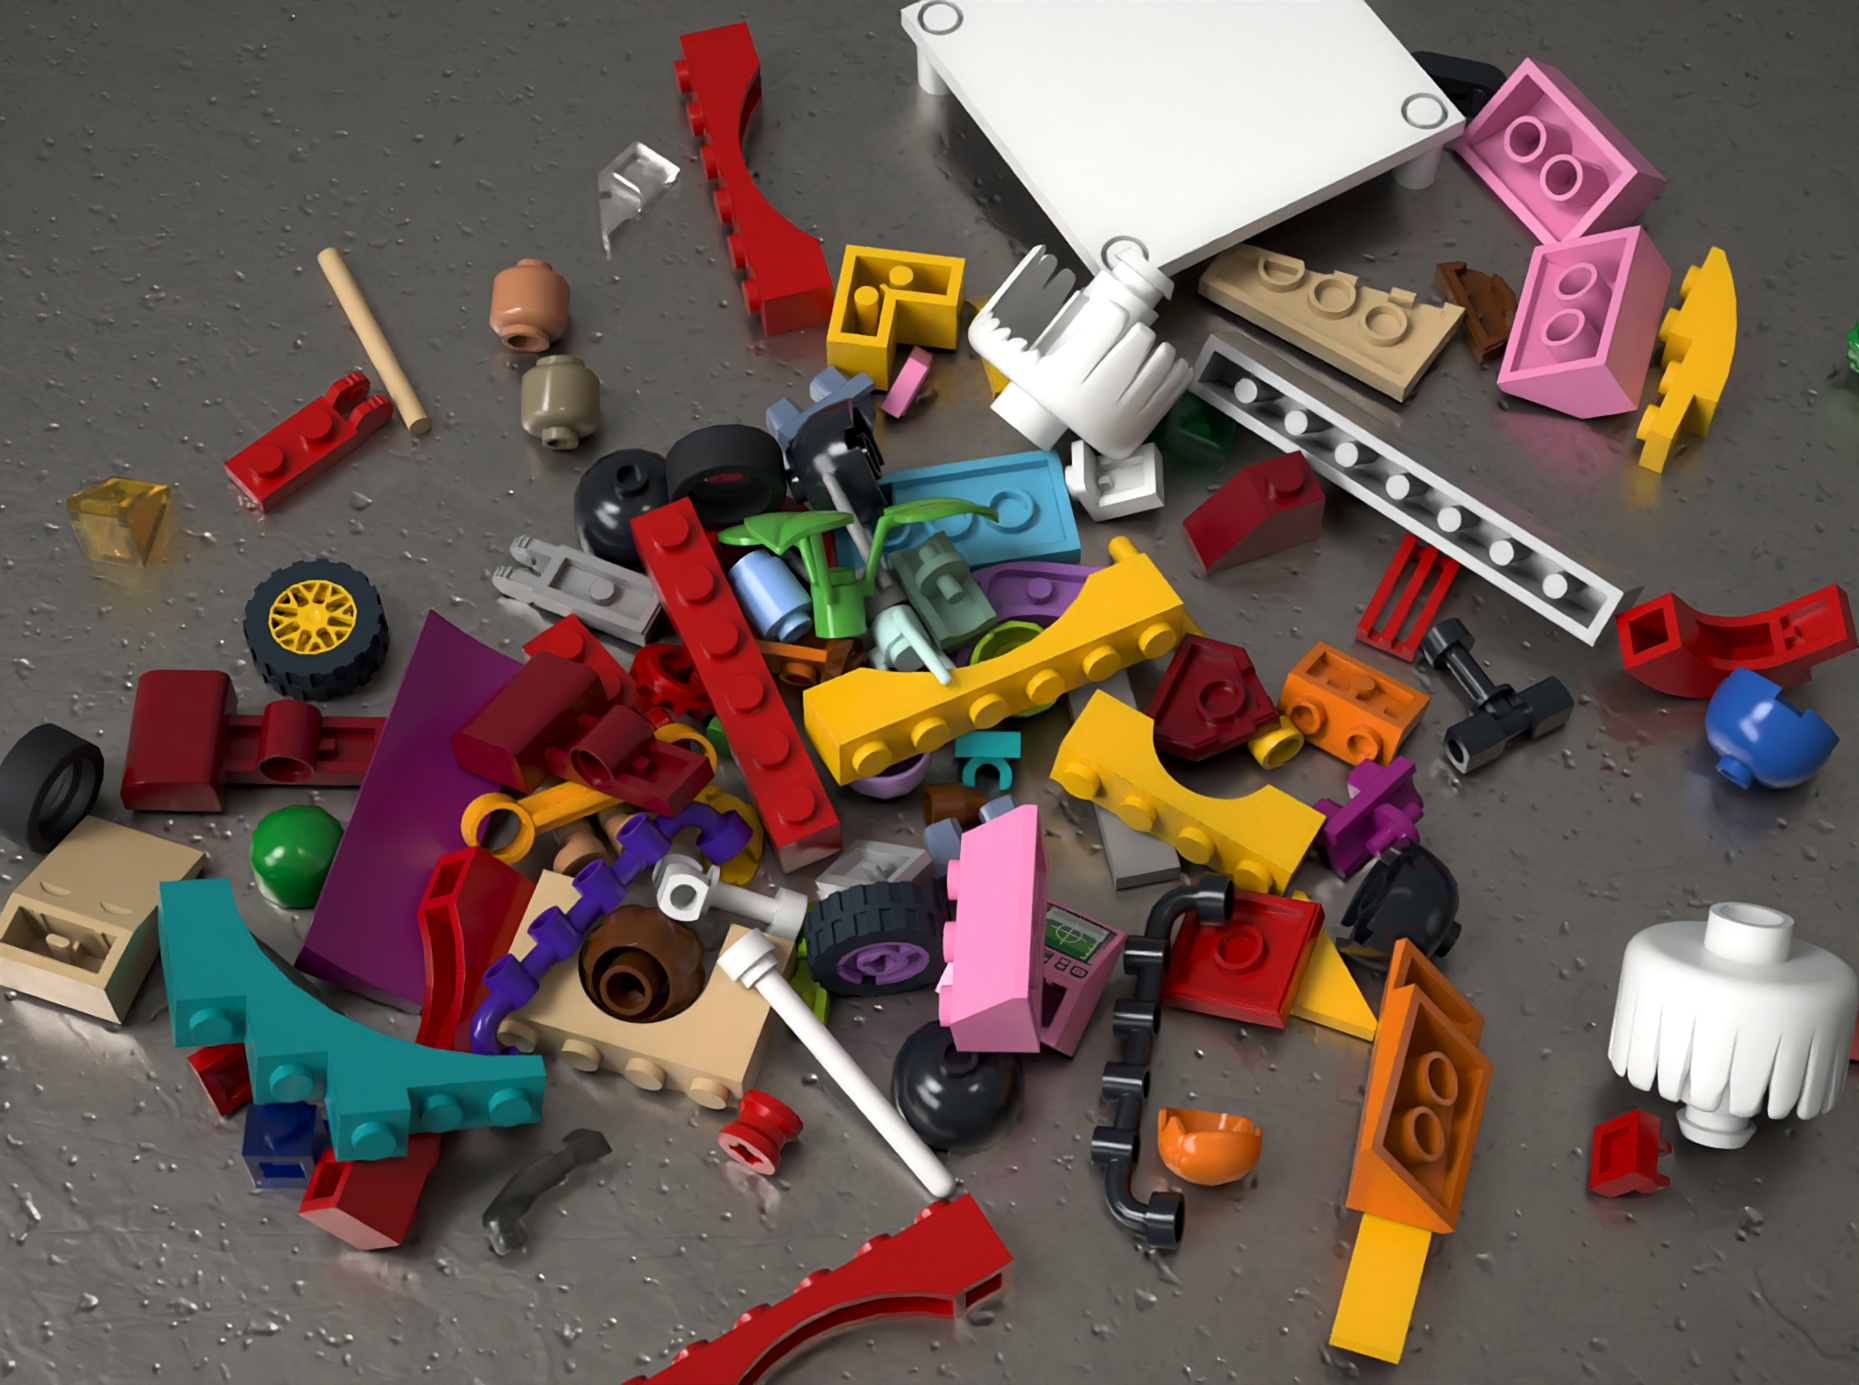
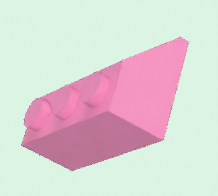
M1529 57L1523 61L1468 125L1463 135L1459 136L1451 145L1544 245L1624 229L1637 218L1668 183L1653 165L1558 68Z
M1641 225L1534 248L1497 385L1503 392L1581 419L1638 409L1672 275V270Z
M1022 805L962 834L960 860L950 859L948 863L949 900L958 901L956 922H945L944 961L945 963L954 964L952 985H941L939 1019L941 1027L951 1028L957 1051L1040 1053L1049 861L1038 805Z

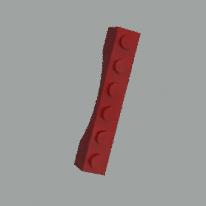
M746 21L680 35L682 59L673 61L675 81L679 94L689 93L692 103L686 104V112L693 138L703 136L706 145L699 148L705 178L707 181L717 180L720 189L713 191L720 225L731 224L733 235L727 236L728 248L735 271L745 269L748 280L742 281L741 284L749 316L759 314L766 337L830 323L834 307L833 283L818 239L795 227L771 207L754 185L742 158L743 144L750 122L762 103L760 63Z
M689 497L629 520L640 560L660 604L677 632L704 688L783 875L843 850L840 822Z
M478 845L438 857L417 910L424 947L426 984L422 1020L415 1043L430 1048L471 1053L469 1031L472 1017L481 1003L491 993L482 982V977L491 965L508 954L537 884ZM443 1132L409 1134L406 1156L387 1157L373 1161L354 1160L336 1162L333 1146L323 1150L297 1214L361 1251L401 1245L403 1238L409 1233L417 1217L416 1203L426 1177L439 1160L441 1153L439 1143Z
M969 1192L953 1202H950L949 1199H941L923 1209L915 1218V1224L893 1237L888 1233H884L867 1241L857 1250L855 1259L833 1272L829 1268H824L810 1274L796 1286L795 1294L771 1307L765 1303L748 1310L736 1320L733 1330L711 1343L707 1339H702L686 1346L673 1358V1365L649 1379L645 1375L636 1376L621 1385H758L774 1367L799 1349L841 1328L883 1318L921 1316L955 1320L1013 1285L1014 1259Z

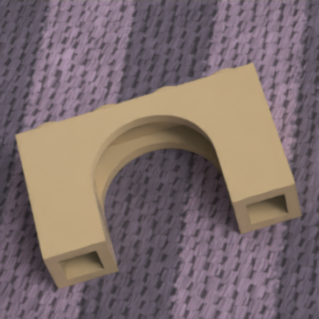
M543 870L508 954L512 953L521 962L537 945L527 933L531 923L552 906H558L566 914L582 897L572 886L573 877ZM611 911L601 915L583 934L585 938L582 944L592 929L602 924ZM732 923L718 959L732 945L753 929ZM762 932L776 948L772 953L779 962L775 969L789 984L798 970L795 941ZM581 944L568 958L556 963L539 981L540 986L535 995L522 1007L511 1011L498 1027L497 1039L507 1047L516 1046L521 1052L529 1053L533 1052L535 1048L560 1055L564 1062L580 1070L596 1071L600 1067L623 1074L629 1082L644 1089L659 1090L664 1086L687 1093L693 1101L708 1108L723 1109L728 1105L739 1109V1101L745 1092L754 1088L780 1015L755 986L748 989L741 980L734 984L716 962L710 980L702 995L682 1013L655 1023L638 1024L621 1021L601 1011L585 993Z

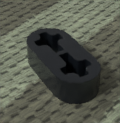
M1428 51L1410 53L1465 117L1475 118L1507 81L1503 71L1496 66L1484 62Z

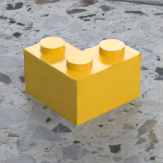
M847 244L826 340L828 367L831 365L835 366L851 379L864 371L875 382V389L888 391L897 343L956 350L965 306V258Z

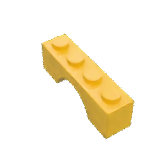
M1097 689L1062 741L1050 778L1061 783L1073 796L1084 800H1091L1116 814L1130 828L1141 832H1148L1165 843L1174 846L1185 859L1196 864H1204L1219 873L1233 874L1235 884L1240 889L1283 897L1311 850L1327 816L1270 784L1251 795L1237 799L1209 798L1188 790L1167 773L1157 757L1153 742L1154 720Z

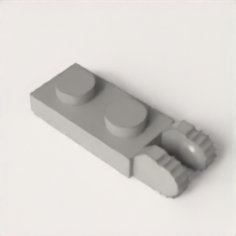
M519 535L515 538L509 552L512 553L511 556L515 557V560L527 567H532L534 570L541 572L542 575L538 577L520 569L516 570L513 567L501 565L497 568L491 580L494 583L493 586L498 588L497 590H500L509 597H514L518 601L526 604L534 602L535 606L564 617L572 613L582 624L642 647L648 645L666 614L649 577L566 545L559 544L557 547L538 539L534 540L525 535Z

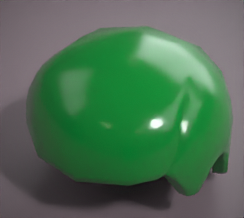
M290 805L270 812L258 823L257 829L252 832L249 845L251 868L257 887L263 896L282 907L309 908L316 905L344 832L340 821L320 806Z

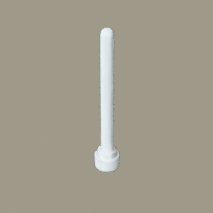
M758 927L739 939L718 959L717 964L734 984L741 980L748 989L754 986L933 1195L940 1198L951 1195L956 1185L954 1176L775 969L779 962L772 955L776 949Z

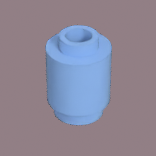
M758 549L744 556L729 570L726 579L732 587V592L739 607L764 641H780L783 644H792L802 638L812 628L814 623L811 619L814 614L813 599L780 557H772L766 549Z

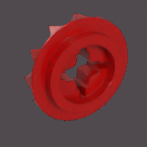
M651 644L637 651L629 675L637 682L636 691L640 695L651 697L654 700L655 708L665 707L671 710L677 718L684 713L698 721H702L707 715H715L684 647Z

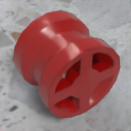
M749 1089L739 1101L740 1114L735 1121L727 1122L723 1125L717 1134V1141L731 1157L753 1171L772 1175L782 1162L781 1149L785 1143L793 1142L797 1139L803 1130V1122L790 1107L768 1093Z

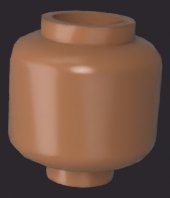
M538 259L520 260L517 266L506 268L496 275L489 318L490 326L497 335L502 337L504 345L511 349L522 352H540L548 349L549 344L562 338L566 330L571 292L569 284L564 277L552 271V266L545 261Z

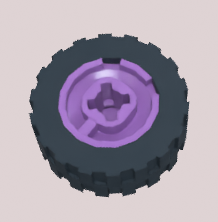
M877 881L874 884L850 886V889L841 892L836 891L829 894L828 898L823 901L816 902L812 906V911L807 912L804 917L805 924L803 925L810 977L814 983L818 982L820 987L827 991H836L837 994L845 996L859 995V997L894 995L897 992L912 991L928 982L936 981L944 973L948 965L944 961L943 934L945 922H952L949 902H946V896L941 892L933 891V888L924 884L922 886L915 885L913 882Z

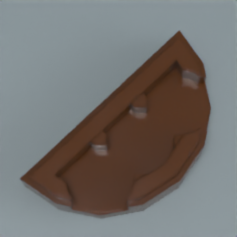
M1466 262L1437 263L1435 278L1447 302L1466 308L1460 328L1479 366L1499 358L1507 348L1518 309L1515 293L1499 275L1493 274L1491 278L1481 271L1467 269Z

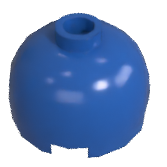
M1737 667L1729 677L1723 679L1707 707L1705 728L1708 742L1721 757V760L1716 765L1717 770L1730 781L1744 789H1748L1754 781L1771 789L1793 788L1809 780L1831 757L1833 749L1840 741L1839 737L1810 708L1803 714L1793 704L1779 696L1778 694L1782 690L1781 687L1753 671Z

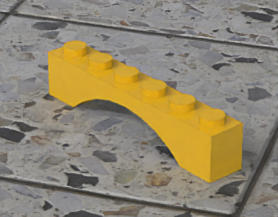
M1145 552L1090 574L1078 597L1062 616L1033 640L1002 656L967 667L947 669L952 677L951 682L947 685L941 684L931 672H891L861 667L804 690V732L840 787L862 777L876 776L893 764L920 753L933 752L942 747L946 742L961 737L970 731L991 728L1002 719L1035 705L1048 704L1061 694L1092 681H1103L1111 677L1116 671L1145 659L1163 656L1172 648L1180 645L1184 603Z

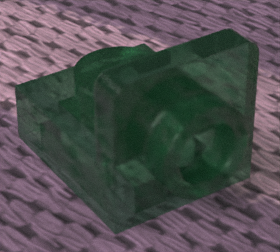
M1186 389L1141 445L1154 442L1161 453L1167 449L1219 471L1231 460L1236 420Z

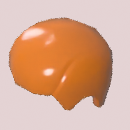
M1163 1107L1159 1111L1158 1148L1161 1158L1172 1172L1190 1183L1212 1187L1240 1180L1260 1160L1262 1127L1256 1126L1254 1134L1253 1122L1250 1118Z

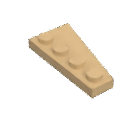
M1240 242L1221 251L1199 278L1198 294L1401 403L1463 323L1466 309L1445 302L1443 309L1415 301L1416 293L1392 287L1390 293L1362 286L1357 284V276L1335 270L1334 274L1324 275L1305 269L1304 261Z

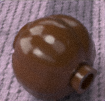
M622 905L609 913L602 924L592 929L582 944L581 962L584 967L583 985L585 992L593 1003L605 1010L607 1015L621 1021L647 1024L675 1017L682 1013L685 1008L690 1007L703 991L706 974L702 961L704 956L702 941L694 929L688 927L680 920L669 917L659 906Z

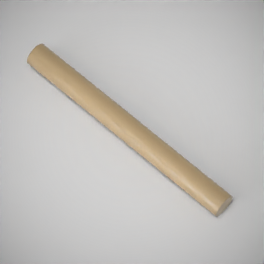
M334 247L323 250L318 255V262L408 430L414 435L424 433L431 427L432 421L340 251Z

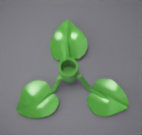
M954 497L922 498L883 508L884 516L878 519L863 579H856L854 567L829 568L821 532L853 524L854 515L847 512H772L745 518L742 525L733 526L716 533V541L720 542L722 549L731 544H764L779 556L792 545L799 548L810 581L816 636L820 638H843L867 632L864 597L876 595L875 577L886 536L890 530L906 523L929 521L974 513L999 523V515L996 510L990 507Z

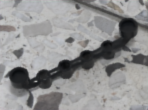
M1205 871L1201 876L1200 884L1179 886L1165 893L1150 911L1144 936L1129 935L1125 941L1123 952L1124 973L1137 976L1134 998L1118 997L1115 1002L1112 1021L1113 1034L1115 1038H1125L1127 1041L1123 1062L1107 1061L1104 1067L1102 1097L1105 1102H1115L1116 1107L1112 1127L1097 1125L1094 1129L1091 1142V1162L1095 1167L1105 1168L1104 1198L1111 1213L1125 1226L1146 1232V1241L1149 1247L1179 1249L1183 1238L1186 1216L1183 1194L1153 1191L1149 1204H1144L1135 1199L1131 1192L1132 1173L1136 1170L1140 1158L1141 1136L1139 1130L1143 1106L1148 1102L1151 1089L1150 1062L1153 1044L1158 1039L1161 1028L1162 1011L1160 1001L1164 978H1167L1171 966L1172 946L1170 939L1172 927L1180 915L1190 911H1197L1200 925L1228 927L1232 920L1235 904V881L1231 873Z

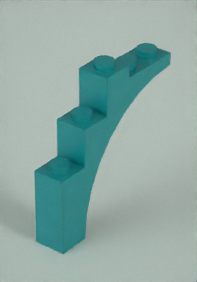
M228 877L159 882L158 936L174 1048L244 1043L254 1104L293 1103L301 1100L325 1099L336 1162L354 1160L373 1161L387 1157L406 1156L408 1135L413 1133H442L449 1130L491 1126L509 1127L518 1124L540 1122L546 1083V1072L542 1055L486 1056L430 1048L379 1033L332 1011L287 978L261 951L240 917Z

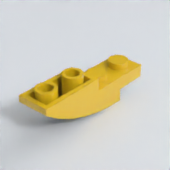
M1712 246L1702 268L1693 264L1689 268L1678 298L1685 300L1681 310L1670 307L1657 337V341L1666 344L1659 367L1666 371L1658 389V393L1664 395L1665 398L1660 407L1649 404L1639 425L1636 438L1645 441L1638 465L1660 474L1682 430L1706 438L1716 414L1734 354L1737 310L1733 278L1724 250Z

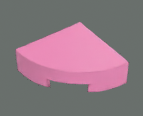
M916 345L914 346L880 409L898 419L900 415L904 416L930 371L934 361L932 354Z

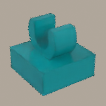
M975 730L956 738L955 757H972L966 763L963 770L964 784L975 787V771L983 764H992L1000 772V790H1008L1012 782V771L1004 758H1020L1021 732Z

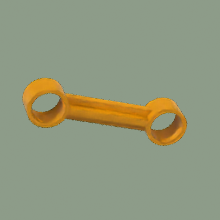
M673 723L665 725L654 732L656 739L670 744L680 739H693L700 749V754L709 757L715 774L717 756L714 747L694 728L685 724ZM572 781L518 801L503 793H487L473 800L466 808L461 821V832L469 847L480 846L476 839V832L480 821L488 813L497 809L513 811L518 815L519 823L518 832L514 839L500 849H484L505 864L511 865L528 853L533 844L534 836L625 801Z

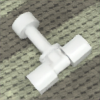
M672 844L665 856L656 863L652 879L654 887L658 890L657 900L660 909L669 917L680 921H694L699 916L704 917L709 907L712 906L765 923L764 933L795 941L805 916L808 901L807 895L781 887L775 898H771L718 881L720 867L712 865L707 875L702 874L703 868L699 856L693 850L683 845Z

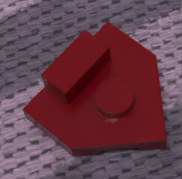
M1187 632L1144 714L1154 720L1153 742L1155 750L1196 762L1282 728L1279 713L1270 696L1265 692L1245 648Z

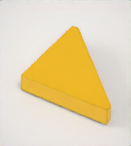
M1297 889L1294 890L1292 899L1309 901L1305 892ZM1322 925L1290 1014L1373 1042L1378 1022Z

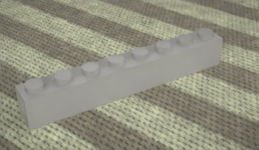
M1240 332L1211 333L1193 365L1195 375L1187 390L1286 453L1301 450L1310 468L1592 647L1615 637L1618 632L1615 615L1631 609L1645 587L1642 583Z

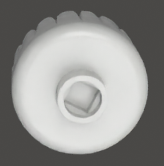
M1038 245L1021 261L969 327L968 339L973 349L1011 380L990 407L1046 453L1051 450L1069 427L1105 457L1118 461L1127 459L1135 453L1184 393L1195 375L1194 367L1188 369V362L1184 358L1178 359L1172 365L1176 349L1167 342H1163L1149 353L1156 339V333L1150 327L1159 317L1153 308L1163 296L1171 300L1174 283L1147 259L1129 247L1115 254V257L1120 261L1110 274L1101 269L1087 287L1082 288L1080 291L1077 290L1063 304L1064 299L1075 283L1076 275L1066 268L1047 282L1055 270L1058 260L1053 254L1044 255L1046 252L1045 245Z
M1716 903L1710 906L1708 921H1673L1653 925L1639 931L1626 947L1608 1048V1058L1619 1076L1623 1077L1628 1068V1078L1631 1084L1644 1091L1650 1090L1658 1065L1660 1096L1673 1102L1681 1099L1687 1104V1107L1677 1110L1676 1116L1682 1134L1696 1143L1723 1149L1743 1147L1757 1130L1756 1124L1749 1118L1760 1113L1767 1085H1769L1768 1116L1772 1119H1784L1787 1117L1798 1100L1797 1115L1802 1120H1808L1817 1116L1820 1110L1822 1114L1831 1111L1843 1097L1859 1011V979L1855 971L1837 955L1820 946L1792 937L1795 922L1790 916L1780 911L1748 903Z

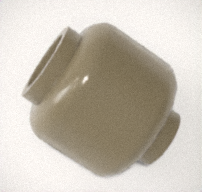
M566 355L547 356L539 359L536 367L531 368L523 375L521 383V424L530 435L542 439L544 447L555 450L572 449L578 446L579 439L588 437L597 430L600 421V381L592 370L585 368L583 360Z

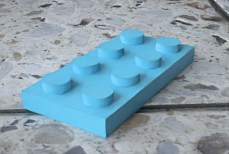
M1057 447L1051 448L1048 453L1043 450L883 473L882 478L877 480L879 486L892 483L896 504L929 497H954L990 507L996 510L999 515V523L974 513L898 526L890 530L886 536L882 551L886 561L887 554L896 550H907L916 547L933 534L944 530L957 552L962 553L969 565L970 573L1008 562L1039 561L1062 564L1081 562V545ZM878 521L868 523L873 534H875ZM847 527L835 528L838 567H854L856 572L866 566Z

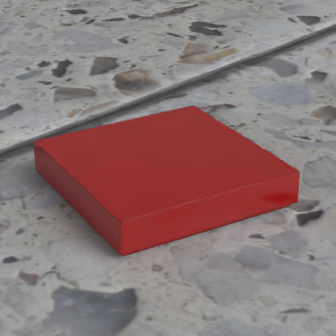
M1235 888L1234 911L1228 927L1200 925L1197 911L1186 912L1172 946L1170 971L1167 978H1164L1160 1004L1285 1029L1326 917L1320 903Z

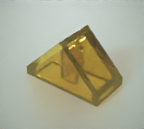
M111 476L68 497L66 511L85 559L145 568L170 498L171 485Z

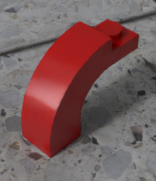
M1836 583L1774 609L1746 616L1725 617L1705 614L1690 607L1673 592L1615 615L1625 670L1647 686L1682 697L1711 699L1723 679L1729 677L1737 667H1742L1761 675L1781 687L1782 690L1812 681L1810 667L1859 648L1848 595Z

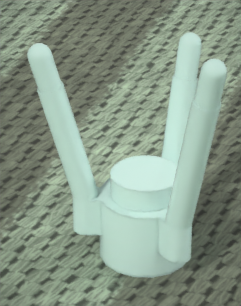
M906 605L892 606L883 610L875 617L870 626V634L876 647L868 652V658L873 669L890 671L889 669L894 667L901 672H912L925 664L941 684L947 685L951 682L952 677L947 669L957 667L942 650H939L913 608Z

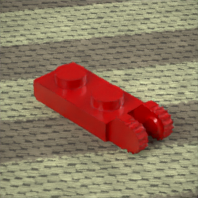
M356 371L355 373L351 372L349 375L346 374L345 378H340L331 385L324 398L320 396L225 462L224 466L227 475L264 513H268L362 446L361 442L376 432L380 426L383 427L388 422V419L392 417V412L395 411L393 409L394 405L381 393L379 395L375 394L373 397H369L366 402L360 403L369 394L371 382L362 372ZM354 408L349 419L346 421L342 416Z

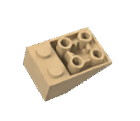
M87 815L12 892L1 912L0 985L121 1024L160 949L158 936L159 882L195 880L207 858L206 853Z

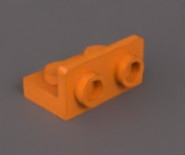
M1319 640L1289 672L1276 709L1279 716H1287L1304 736V740L1357 767L1367 758L1388 767L1394 761L1400 744L1423 719L1432 697Z

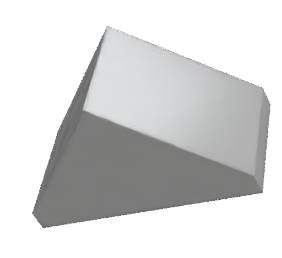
M858 839L814 882L827 896L836 891L841 892L850 889V886L874 884L877 881L913 882L915 885L922 886L924 884L933 888V859L925 849Z

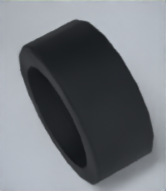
M726 424L699 429L678 440L666 455L669 504L689 497L704 529L725 530L733 526L742 525L745 518L777 512L786 500L787 481L783 450L775 437L760 428L741 424ZM741 473L748 475L744 478L727 482L704 480L721 474Z
M52 723L34 727L20 738L0 765V836L40 855L52 852L89 815L97 800L104 777V758L100 748Z

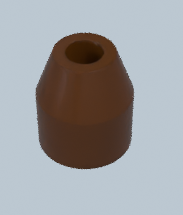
M959 782L925 784L922 791L924 827L926 828L947 818L955 817L963 833L982 824L978 813L980 807L988 803L985 791Z

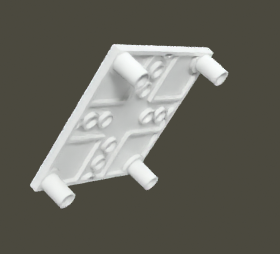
M921 0L901 9V26L917 45L918 81L921 88L935 96H946L954 93L1094 277L1101 269L1110 274L1120 261L1115 257V254L1129 247L1169 277L1390 169L1394 180L1401 186L1409 189L1426 188L1437 177L1444 143L1463 135L1466 118L1364 0Z

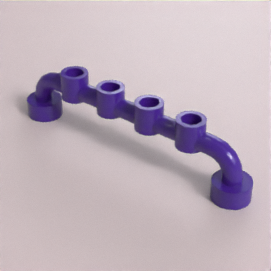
M692 800L675 819L659 814L653 820L647 812H642L630 819L616 835V839L626 849L609 867L602 858L597 859L583 868L574 878L572 886L582 897L565 914L558 906H552L531 923L527 933L537 945L521 962L510 953L498 959L485 972L482 982L491 993L481 1003L472 1017L469 1031L471 1053L486 1056L524 1055L514 1045L503 1050L499 1048L496 1035L501 1022L511 1011L519 1009L535 995L540 986L539 981L556 963L565 960L579 948L585 938L583 934L601 915L610 912L622 902L628 894V886L645 868L654 865L665 856L672 846L671 840L680 830L689 826L697 827L702 832L696 840V845L713 865H719L734 857L746 846L753 835V829L736 810H729L721 814L711 805Z

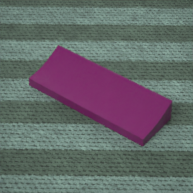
M430 609L417 636L292 967L294 970L415 1015H419L424 1006L426 984L424 947L417 910L438 857L469 848L461 832V821L466 808L481 795L494 792L499 793L502 786L500 783L460 769L450 746V737L524 665L479 642L432 609ZM492 812L488 813L478 825L476 839L480 845Z

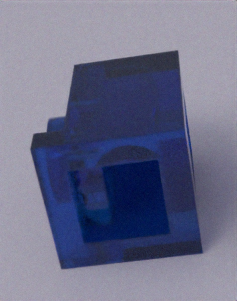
M303 1100L293 1103L248 1104L241 1156L255 1187L307 1189L321 1152L329 1148V1121L322 1120L317 1105H309ZM273 1161L300 1162L301 1165H272Z

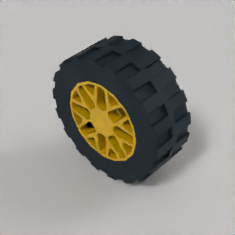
M316 559V561L312 562L301 560L292 563L293 566L283 570L279 568L271 573V577L263 583L261 581L254 589L255 595L252 600H248L245 607L246 620H243V631L254 666H256L261 679L265 684L269 682L273 690L282 696L287 694L292 696L294 700L306 702V700H317V703L328 702L330 698L337 696L343 698L352 694V690L358 686L366 685L372 679L371 675L376 669L380 670L384 663V652L388 651L389 648L387 633L389 629L375 585L371 586L368 577L360 570L356 572L351 569L349 564L341 561L339 563L328 562V559Z

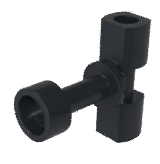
M1450 618L1427 632L1421 639L1418 649L1434 670L1439 671L1449 668L1475 701L1469 710L1470 717L1447 728L1442 744L1449 759L1458 770L1465 774L1500 756L1506 740L1521 732L1534 739L1569 721L1575 703L1566 687L1556 677L1551 676L1519 693H1516L1513 687L1507 683L1495 687L1469 653L1475 643L1474 637L1459 618Z

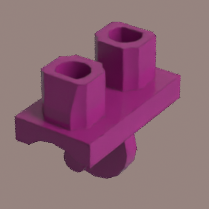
M1400 755L1386 767L1365 758L1350 773L1347 786L1352 799L1345 806L1338 804L1330 798H1321L1311 807L1327 816L1316 837V841L1326 848L1333 872L1346 879L1371 855L1380 857L1388 849L1400 855V852L1390 846L1404 836L1420 844V836L1414 825L1424 816L1422 811L1424 804L1413 783V774L1416 772L1415 763Z

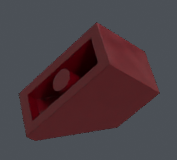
M1301 450L1243 468L1182 521V530L1205 576H1209L1318 540L1326 497Z

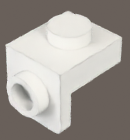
M1085 440L1072 442V465L1067 466L1065 469L1067 488L1072 500L1075 502L1080 501L1095 522L1165 506L1162 454L1154 442L1140 445L1135 453L1121 461L1111 460L1104 455L1096 456Z

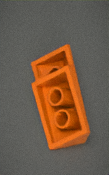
M1407 937L1395 942L1382 994L1346 1207L1440 1234H1446L1455 1231L1494 1065L1478 1049L1485 1020L1484 1017Z

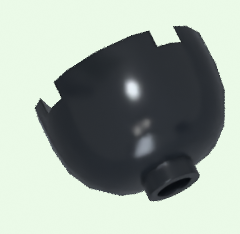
M847 397L825 406L810 415L799 427L791 448L794 467L785 470L789 489L798 505L809 501L815 511H838L822 478L825 472H832L835 475L861 524L878 521L881 516H884L883 508L897 505L892 483L890 482L883 486L878 484L877 480L882 478L880 466L885 465L863 413L858 405L852 407V398Z
M640 448L617 450L601 457L585 472L575 491L573 502L575 532L580 539L581 547L585 553L641 574L640 567L644 566L637 553L629 520L669 504L665 457Z
M1407 836L1396 840L1390 846L1401 853L1390 866L1378 859L1353 896L1341 921V924L1346 927L1354 926L1348 939L1336 937L1335 945L1339 951L1360 964L1379 972H1388L1396 940L1407 937L1427 959L1432 954L1443 958L1457 941L1462 929V925L1454 920L1460 901L1458 884L1444 862L1427 848Z
M940 1019L927 1022L907 1037L893 1063L890 1100L895 1109L926 1145L929 1144L937 1149L949 1150V1155L965 1157L990 1150L1009 1136L1017 1123V1116L1023 1108L1025 1093V1075L1017 1052L957 1051L951 1028L941 1027Z

